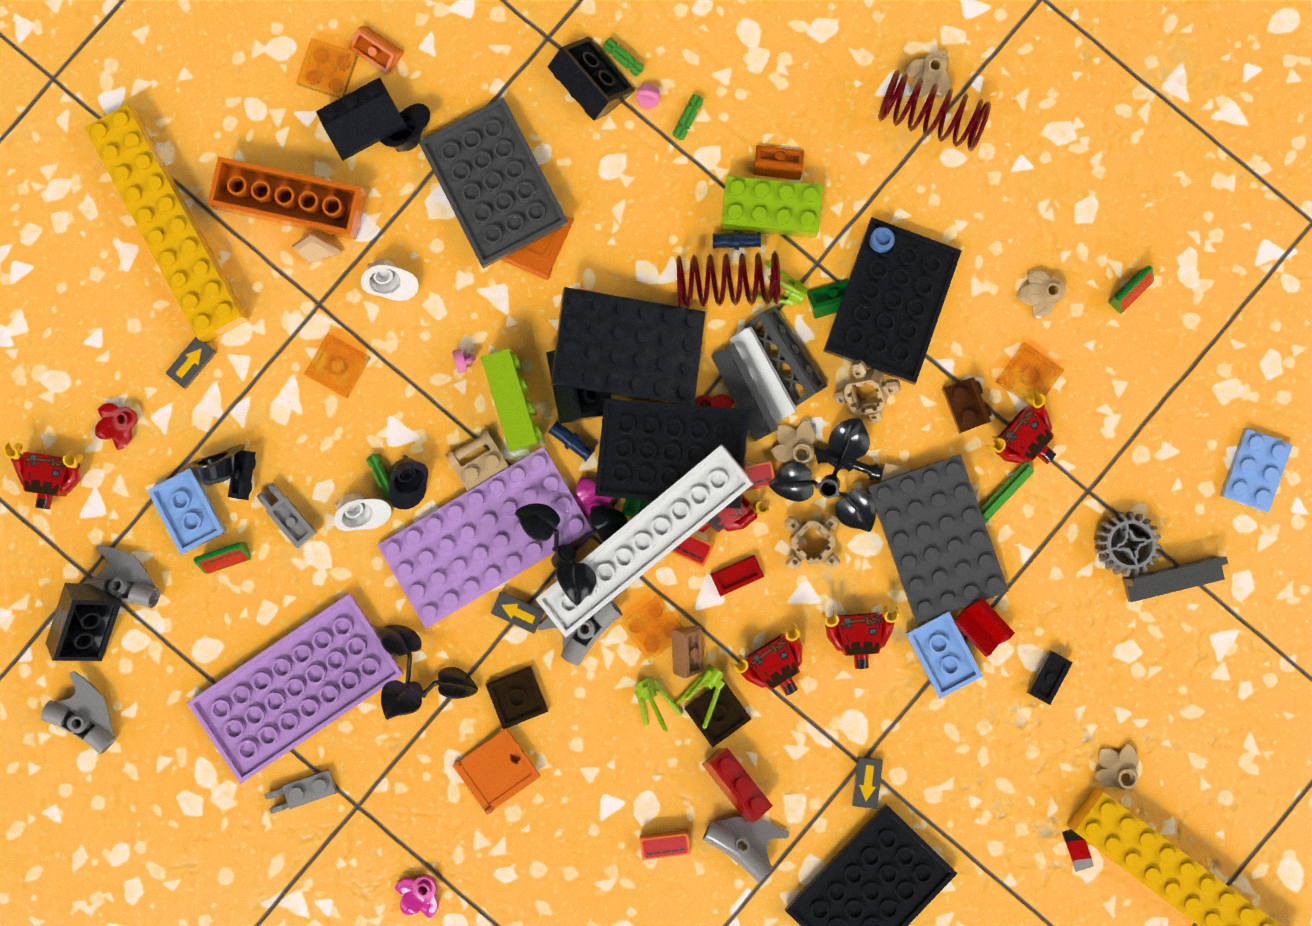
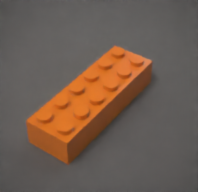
M218 156L207 204L216 210L356 240L367 194L361 187Z

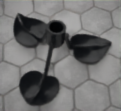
M860 418L847 419L832 430L829 436V448L833 452L841 454L833 473L824 476L820 483L816 480H811L812 473L806 465L792 462L785 465L770 482L769 487L779 496L796 502L805 501L812 497L814 492L812 484L815 485L816 489H819L820 494L825 498L844 496L845 498H841L835 507V514L838 520L850 528L870 532L876 518V509L871 495L860 488L854 489L849 495L846 492L839 491L840 480L837 477L844 456L849 459H859L869 449L870 437L863 421Z
M532 503L520 507L515 512L523 530L532 539L547 541L554 534L552 550L555 553L551 558V562L557 569L556 577L559 585L576 606L596 586V575L592 568L585 563L576 564L574 560L576 552L595 533L598 532L600 539L605 542L628 523L627 517L621 511L611 506L600 505L595 507L589 515V522L595 529L588 533L575 547L569 544L558 546L559 532L556 527L560 523V517L553 508L545 504Z
M388 625L384 627L381 635L383 648L392 655L403 656L407 654L408 657L405 683L393 680L387 682L382 688L381 706L386 720L418 711L422 705V698H426L428 692L435 686H438V692L442 696L451 699L470 697L478 692V687L465 671L456 667L441 669L438 673V680L433 681L425 690L422 689L420 683L410 682L411 652H417L421 649V639L414 630L406 626Z

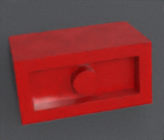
M983 597L966 606L954 620L957 627L985 657L990 656L999 644L1011 639L1015 634Z

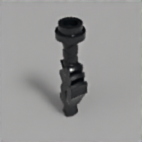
M814 447V455H816L818 465L820 463H829L834 467L836 466L841 453L833 452L830 448L823 450L819 447ZM844 456L839 470L846 469L850 472L854 469L868 474L869 480L873 481L874 479L879 480L883 467L879 466V463L876 462L870 466L857 459H849Z

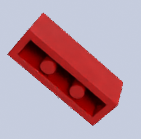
M719 748L702 763L703 767L746 822H756L773 807L728 748Z

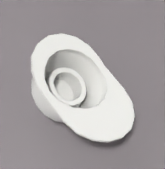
M379 259L373 263H368L367 270L361 276L360 281L362 288L367 293L395 301H405L414 297L419 287L417 278L412 273L398 268L392 261L387 259Z
M351 493L335 503L336 512L333 521L337 529L342 531L378 528L389 520L391 507L382 499H366L360 494Z

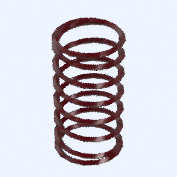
M896 70L884 96L878 115L879 121L881 122L887 117L896 101L893 115L895 127L901 124L910 109L908 129L910 132L917 128L925 115L923 123V134L925 137L934 131L939 122L938 139L940 142L947 139L954 128L953 145L958 147L968 136V150L972 152L976 148L987 123L991 109L990 101L983 105V99L979 100L967 128L957 142L960 122L969 97L968 94H964L951 124L942 136L953 89L948 90L935 120L927 131L938 84L935 83L932 86L927 100L913 124V117L923 79H918L903 112L898 118L908 74L907 72L904 73L897 85L900 72Z
M776 251L771 256L768 298L764 285L761 254L759 252L756 253L752 299L748 284L746 260L743 253L739 256L736 299L732 283L730 260L727 253L723 256L720 299L714 260L711 254L707 256L704 298L697 257L693 254L690 261L688 297L682 259L680 255L676 257L677 295L680 308L683 306V302L687 308L691 305L694 272L698 298L702 307H705L708 302L710 275L715 302L719 307L724 302L726 279L728 281L731 302L735 306L740 302L742 282L744 283L747 301L751 306L756 302L758 284H760L763 301L767 305L772 301V298L776 305L780 301V264Z

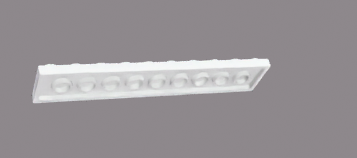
M720 445L579 562L585 563L592 568L596 575V586L578 606L566 596L558 581L537 597L536 601L566 638L745 492L754 482L723 445Z

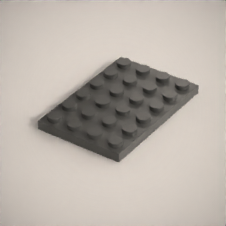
M504 97L420 140L419 144L483 269L569 225Z
M961 454L867 486L916 623L940 616L948 611L951 612L969 606L980 597L986 600L1009 592Z

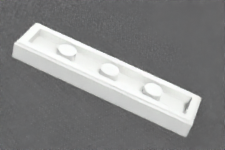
M752 326L731 337V343L735 344L775 423L797 412L795 404Z

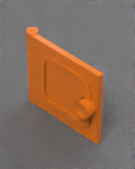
M565 216L569 225L501 260L548 280L551 277L550 272L574 219Z
M507 727L452 765L487 815L541 777Z

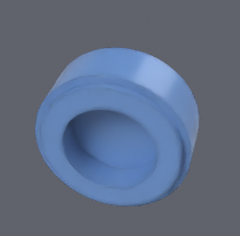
M886 227L876 228L869 238L871 248L879 253L889 251L895 242L893 232Z

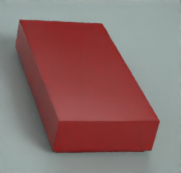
M755 555L710 574L720 597L764 577Z

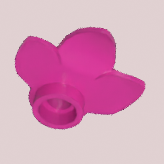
M581 477L576 487L577 495L573 497L589 520V515L594 506H608L613 497L595 496L596 484L588 478Z
M421 875L416 879L406 877L397 883L395 890L403 895L400 902V909L403 914L414 915L421 911L428 918H432L439 907V900L435 895L437 884L432 876Z

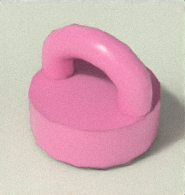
M652 84L642 85L637 91L638 104L644 109L655 108L660 102L659 89Z
M461 348L452 352L458 373L467 372L466 365L476 360L475 354H463Z

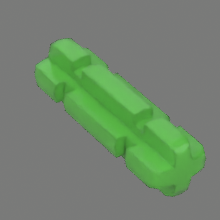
M610 37L604 42L603 49L609 54L612 53V57L626 69L629 68L634 76L637 77L643 72L644 65L638 60L635 61V57L621 45L618 46L613 38Z
M696 94L691 96L689 105H686L678 121L679 125H676L673 131V136L678 140L683 141L685 139L687 129H690L698 110H700L703 104V98Z
M373 454L366 461L369 467L373 469L371 472L379 488H382L383 491L381 492L384 498L389 500L390 477L385 466L381 465L382 460L380 456Z

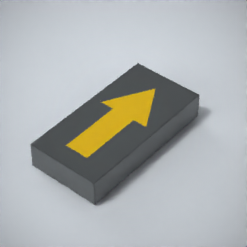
M195 337L166 371V374L181 387L187 389L217 352L207 343Z
M503 591L500 592L491 611V614L535 634L545 611Z
M858 756L852 799L853 806L877 809L883 765L882 759Z

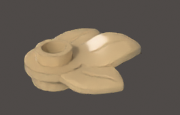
M931 53L925 59H915L908 64L904 73L907 72L908 76L914 78L912 89H914L918 79H923L919 97L930 93L935 83L938 84L936 92L938 97L943 98L948 92L950 77L946 73L947 60L944 55ZM934 60L940 63V67L937 70L931 68V62Z
M1034 270L1027 273L1030 284L1024 286L1019 291L1017 299L1025 304L1033 305V318L1039 319L1053 312L1055 303L1065 296L1066 287L1061 280L1050 278L1046 272ZM1056 286L1058 293L1055 295L1050 294L1049 288Z
M803 421L797 430L786 425H779L776 434L779 445L771 449L773 456L783 463L792 461L804 465L809 464L814 456L811 446L815 440V433L812 426L807 421ZM799 449H803L806 452L804 458L797 456Z
M1126 744L1119 753L1108 748L1100 749L1098 760L1103 769L1095 773L1094 776L1097 781L1105 787L1117 786L1122 790L1134 788L1138 782L1136 768L1139 763L1138 755L1134 748ZM1124 773L1128 774V779L1126 781H1122L1121 776Z

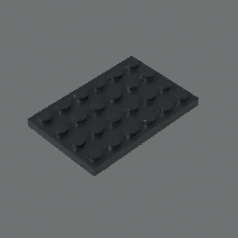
M871 217L823 352L850 362L862 360L869 369H877L885 375L915 385L962 250ZM879 227L889 228L895 236L893 246L884 253L874 251L869 243L870 235Z
M564 287L562 290L551 385L663 403L695 405L705 311Z
M605 398L595 496L654 501L720 445H723L745 471L750 410ZM742 494L725 508L741 509Z
M885 803L787 905L785 911L800 926H908L958 873Z

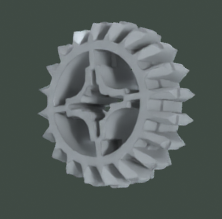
M1128 511L1126 515L1123 512H1118L1117 518L1109 516V523H1101L1105 530L1096 531V534L1101 536V539L1094 540L1095 544H1100V548L1095 549V553L1103 554L1098 561L1101 563L1106 562V570L1113 568V574L1119 575L1122 573L1123 577H1129L1130 573L1132 576H1138L1139 571L1142 573L1148 572L1146 565L1153 567L1155 563L1152 558L1160 557L1158 553H1155V550L1162 548V545L1156 544V540L1161 539V536L1153 534L1158 528L1156 526L1149 527L1151 524L1150 519L1146 518L1143 520L1142 514L1134 516V513ZM1128 524L1136 527L1143 537H1135L1132 530H1129ZM1119 528L1117 540L1111 543L1113 534ZM1127 540L1137 541L1135 543H1131V546H1128L1129 548L1119 547L1125 545V542H1127ZM1141 546H1144L1143 553L1139 557L1138 550ZM1113 551H1120L1123 557L1127 559L1128 564L1120 562L1114 556Z

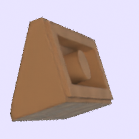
M701 626L672 629L673 673L686 679L703 671Z

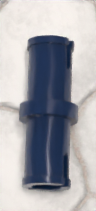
M734 231V233L727 234L713 233V249L735 248V250H739V248H761V232L739 233V231Z
M558 420L548 431L549 434L565 445L564 448L567 450L571 449L584 459L585 462L595 451L594 448L578 437L579 434L576 432L572 433L560 424Z

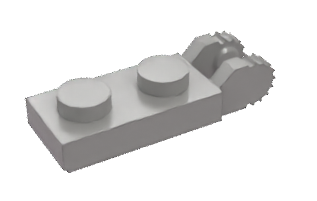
M272 482L268 487L279 501L273 505L269 498L261 492L257 495V498L267 509V514L296 548H300L318 532L292 501Z
M328 769L284 784L281 788L264 795L266 799H273L281 794L285 795L287 802L276 804L269 808L270 813L274 814L287 808L290 810L336 794L337 789L331 771Z

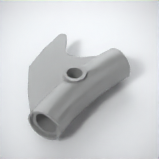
M98 545L96 549L106 559L107 565L101 573L90 580H85L83 584H91L120 598L125 603L148 608L155 607L160 598V588L156 587L148 571L136 556L116 548Z
M613 600L565 638L562 634L563 650L561 657L573 665L580 666L597 639L623 615ZM548 616L538 626V630L558 627Z
M76 671L70 672V677L75 687L74 695L65 700H49L43 708L41 721L69 732L85 742L97 753L102 754L116 740L105 697L91 682Z
M733 817L715 822L711 821L706 829L703 841L732 858L758 883L773 869L767 853L768 841L770 839H787L789 833L761 818L756 822H746L743 817ZM738 843L742 845L743 850L738 848Z

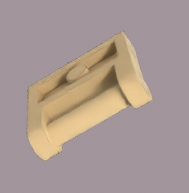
M485 430L481 433L482 436L455 452L450 451L445 454L467 491L510 467L488 430ZM485 444L489 446L490 450L464 466L460 464L459 460Z

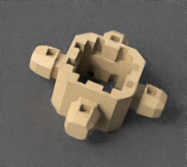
M855 360L851 364L852 373L848 378L845 388L838 389L833 393L834 402L836 404L848 403L851 412L857 415L866 414L869 421L878 423L882 420V410L887 403L889 395H894L901 391L900 381L898 379L885 380L883 372L877 369H867L862 360ZM868 382L869 386L873 385V388H877V396L870 397L866 401L865 397L861 398L860 395H857L856 386H864Z
M832 514L826 516L822 520V525L817 521H805L801 526L800 521L793 516H789L785 520V527L789 532H794L789 538L790 548L795 554H791L785 563L792 571L802 565V560L807 564H819L824 560L823 563L832 569H835L840 564L838 556L834 552L830 553L835 547V537L829 531H833L838 525L839 520ZM811 527L816 529L828 541L813 558L796 544L799 538Z

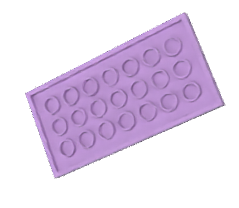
M545 447L538 449L377 545L425 628L432 626L555 553L552 550L554 534L547 541H536L525 533L518 517L515 515L516 510L520 507L532 503H540L550 506L557 512L560 517V523L556 527L559 532L558 546L570 544L593 530Z
M349 593L187 702V704L239 783L242 784L381 690L387 682L403 675L404 672L393 655L383 648L381 637L353 595Z

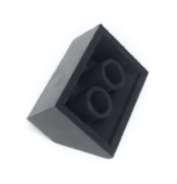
M589 36L561 47L547 66L554 77L561 82L571 97L580 104L593 121L608 115L635 91L632 85Z
M380 77L316 111L342 161L407 127Z
M555 350L546 352L551 377ZM552 385L560 424L603 417L604 399H611L610 394Z
M65 583L45 643L52 661H102L122 600L91 584Z

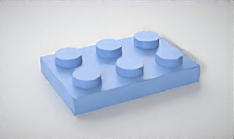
M1248 428L1243 429L1220 497L1264 513H1269L1293 445Z
M189 468L147 490L180 555H184L226 532L194 469Z
M949 611L905 632L939 699L983 677Z

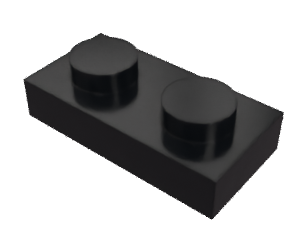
M242 450L234 455L235 471L230 478L228 497L249 500V494L252 491V474L256 466V452Z
M1049 650L1026 693L1051 705L1073 662Z

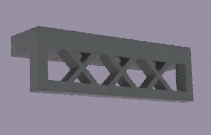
M776 306L762 312L744 325L745 329L752 326L796 406L828 386ZM759 321L765 328L764 336L758 334L754 328V325ZM769 343L776 345L778 356L771 354ZM782 363L789 365L791 376L784 374ZM796 383L802 385L807 393L801 398L795 390Z
M732 343L725 349L712 355L711 358L732 399L735 401L737 409L750 410L749 432L754 441L777 431L778 427L735 344Z
M1212 556L1142 573L1138 576L1122 578L1128 602H1135L1225 580L1222 565L1228 564L1227 556Z

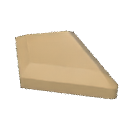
M312 232L292 244V248L307 264L342 254V249Z

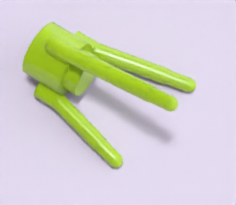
M766 261L765 265L771 268V262ZM780 269V276L789 283L780 280V286L786 288L783 296L787 298H780L779 303L790 307L794 303L800 306L808 288L802 286L801 282L793 279ZM757 294L756 299L763 300L762 295Z
M708 664L701 675L676 701L677 704H680L685 698L689 700L702 685L710 690L716 687L702 725L704 729L708 726L719 693L725 685L721 680L724 674L711 664Z
M652 676L634 685L636 688L634 693L638 699L644 725L648 726L649 723L643 698L645 701H649L663 731L667 732L668 728L653 698L658 695L656 690L679 716L682 715V711L661 687L658 679L654 681Z

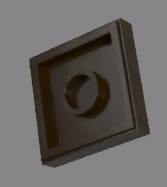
M532 666L485 684L503 729L549 711Z
M724 679L722 681L725 685L719 693L706 729L702 725L716 687H713L712 690L708 689L684 707L712 748L752 719Z

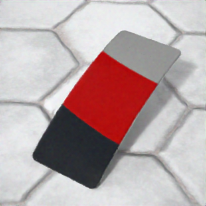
M1071 829L1063 831L1062 834L1075 872L1093 867V861L1086 840Z

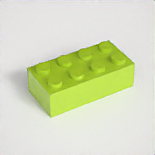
M726 176L720 229L816 238L819 233L823 185Z
M507 348L481 356L509 451L517 453L541 445L540 439H543L544 436L540 424L538 425V423L535 424L533 416H536L537 413L533 401L531 402V399L528 400L526 393H529L530 390L526 378L524 379V376L521 377L519 370L523 369L519 355L517 356V353H513Z

